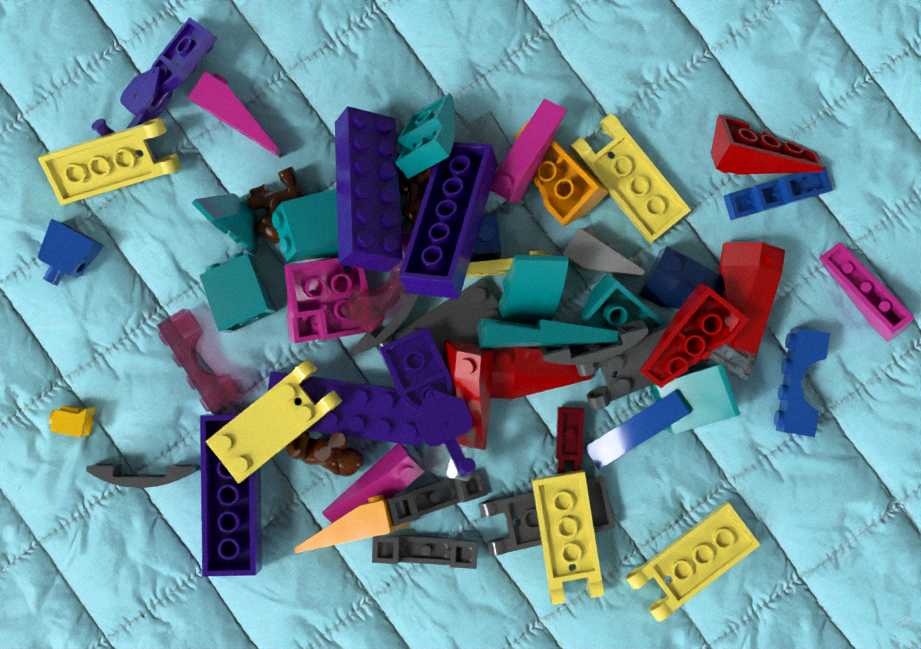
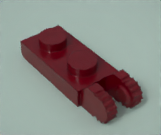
M557 407L556 474L565 473L564 460H573L572 472L580 470V460L583 457L584 408Z

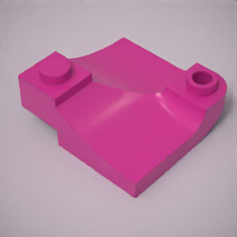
M338 256L284 265L288 301V315L286 317L290 341L301 343L318 339L327 340L367 333V331L373 332L364 268L350 266L349 271L345 273L343 271L344 265L339 264Z

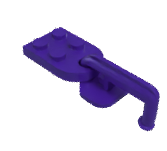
M190 17L157 57L151 69L136 76L123 91L120 102L128 111L135 115V118L127 128L141 125L157 118L171 101L173 90L196 70L199 61L212 50L214 42L218 39L215 35ZM98 119L91 126L101 136L115 132L106 125L105 119Z
M428 327L379 347V352L402 401L410 409L419 412L415 424L422 440L432 447L445 444L458 474L461 477L470 475L475 470V461L471 458H465L456 438L471 429L472 416L463 400L450 396L452 392V378Z

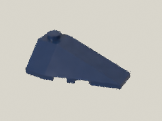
M666 246L660 250L638 296L660 307L680 309L699 283L710 287L723 298L722 291L725 290L724 279L695 260Z

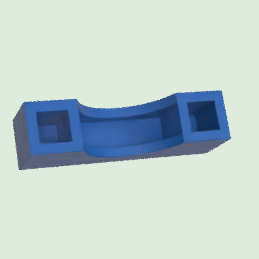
M795 328L790 329V333L787 334L785 339V347L788 348L787 356L781 366V372L784 374L783 384H780L777 394L780 404L779 410H776L774 415L776 431L815 437L819 411L810 406L805 400L801 386L802 378L812 364L827 358L830 333Z

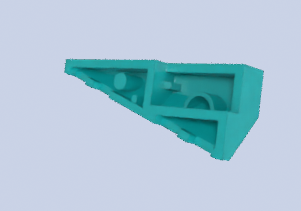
M483 318L477 326L480 349L618 342V331L543 319L536 325H527Z

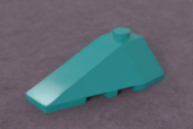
M235 193L199 198L192 202L210 223L224 234L230 236L237 244L241 242L243 244L242 247L247 252L253 255L257 252L255 225L258 222V215L248 204V198L245 195L240 198Z
M609 273L590 292L580 320L589 327L616 330L617 325L640 319L647 326L648 331L666 324Z

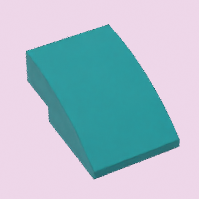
M450 93L411 115L396 140L402 151L395 163L407 179L449 157L454 143L456 125L454 101Z
M515 255L503 281L504 292L498 303L500 321L516 323H538L541 319L552 321L565 284L569 262L568 256Z

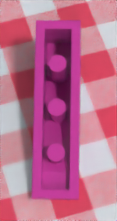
M205 71L188 98L197 106L280 158L283 153L227 86L228 81L217 73L212 76Z
M545 98L543 99L499 166L490 191L508 201L520 203L568 110Z
M841 242L819 258L868 323L887 343L910 326L915 317Z
M397 443L332 502L322 514L331 523H334L358 506L369 503L368 498L384 495V499L392 498L407 488L424 471L416 458L402 444Z

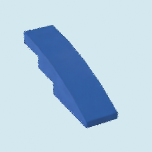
M824 166L821 172L797 173L748 189L724 195L723 198L730 220H735L833 191Z
M676 389L584 448L599 470L685 417L691 411Z

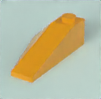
M528 122L514 136L515 141L518 139V137L520 136ZM553 138L533 176V180L541 192L547 210L563 226H566L590 212L609 191Z
M378 495L368 498L369 503L358 506L294 549L295 553L391 533L411 524L409 521L393 526L387 499H384V495Z

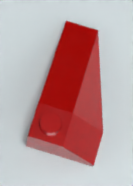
M719 114L716 121L711 157L715 168L720 172L747 175L821 172L824 167L817 152L789 140L785 141V143L779 142L778 139L772 136L771 132L764 130L763 134L749 129L750 123Z
M764 242L723 243L719 264L720 276H723L725 290L722 291L723 298L727 299V302L750 319L734 340L730 342L731 348L752 355L757 354L782 276L785 257L784 249Z
M699 283L683 303L639 372L662 388L688 371L689 367L701 359L704 360L709 357L710 353L722 345L725 346L733 341L750 319L710 287Z
M446 339L444 341L443 361L452 378V392L450 396L465 402L473 421L471 429L459 436L460 444L485 450L494 348L480 349L479 345Z
M494 348L490 398L516 399L591 380L592 375L580 376L576 365H563L544 361L540 349Z

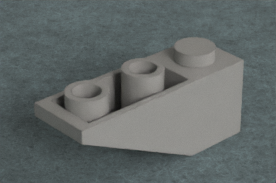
M579 228L560 255L568 256L569 263L581 271L640 277L645 272L640 267L642 264L631 256L625 258L619 254V248L609 242L606 244L602 243L597 239L598 235L588 228L584 230Z

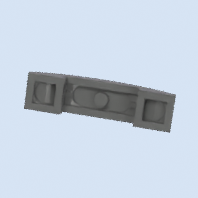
M404 288L402 293L409 298L405 305L376 338L367 331L351 352L354 355L365 352L391 336L408 317L418 295L408 294Z
M640 319L616 326L618 342L589 343L569 348L568 345L539 346L544 361L563 365L589 364L611 358L628 350L642 340L649 332L647 326Z
M104 463L88 465L86 471L94 477L111 484L133 488H149L166 485L185 478L198 471L199 465L173 464L166 467V475L121 474L122 464Z
M476 470L467 477L457 475L404 492L387 499V504L393 526H398L418 519L419 516L460 502H468L488 494L481 470Z
M420 535L373 536L372 563L398 564L403 562L477 569L478 541Z

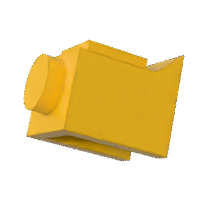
M66 405L60 406V409H53L49 417L50 432L76 437L90 436L96 407L84 409Z

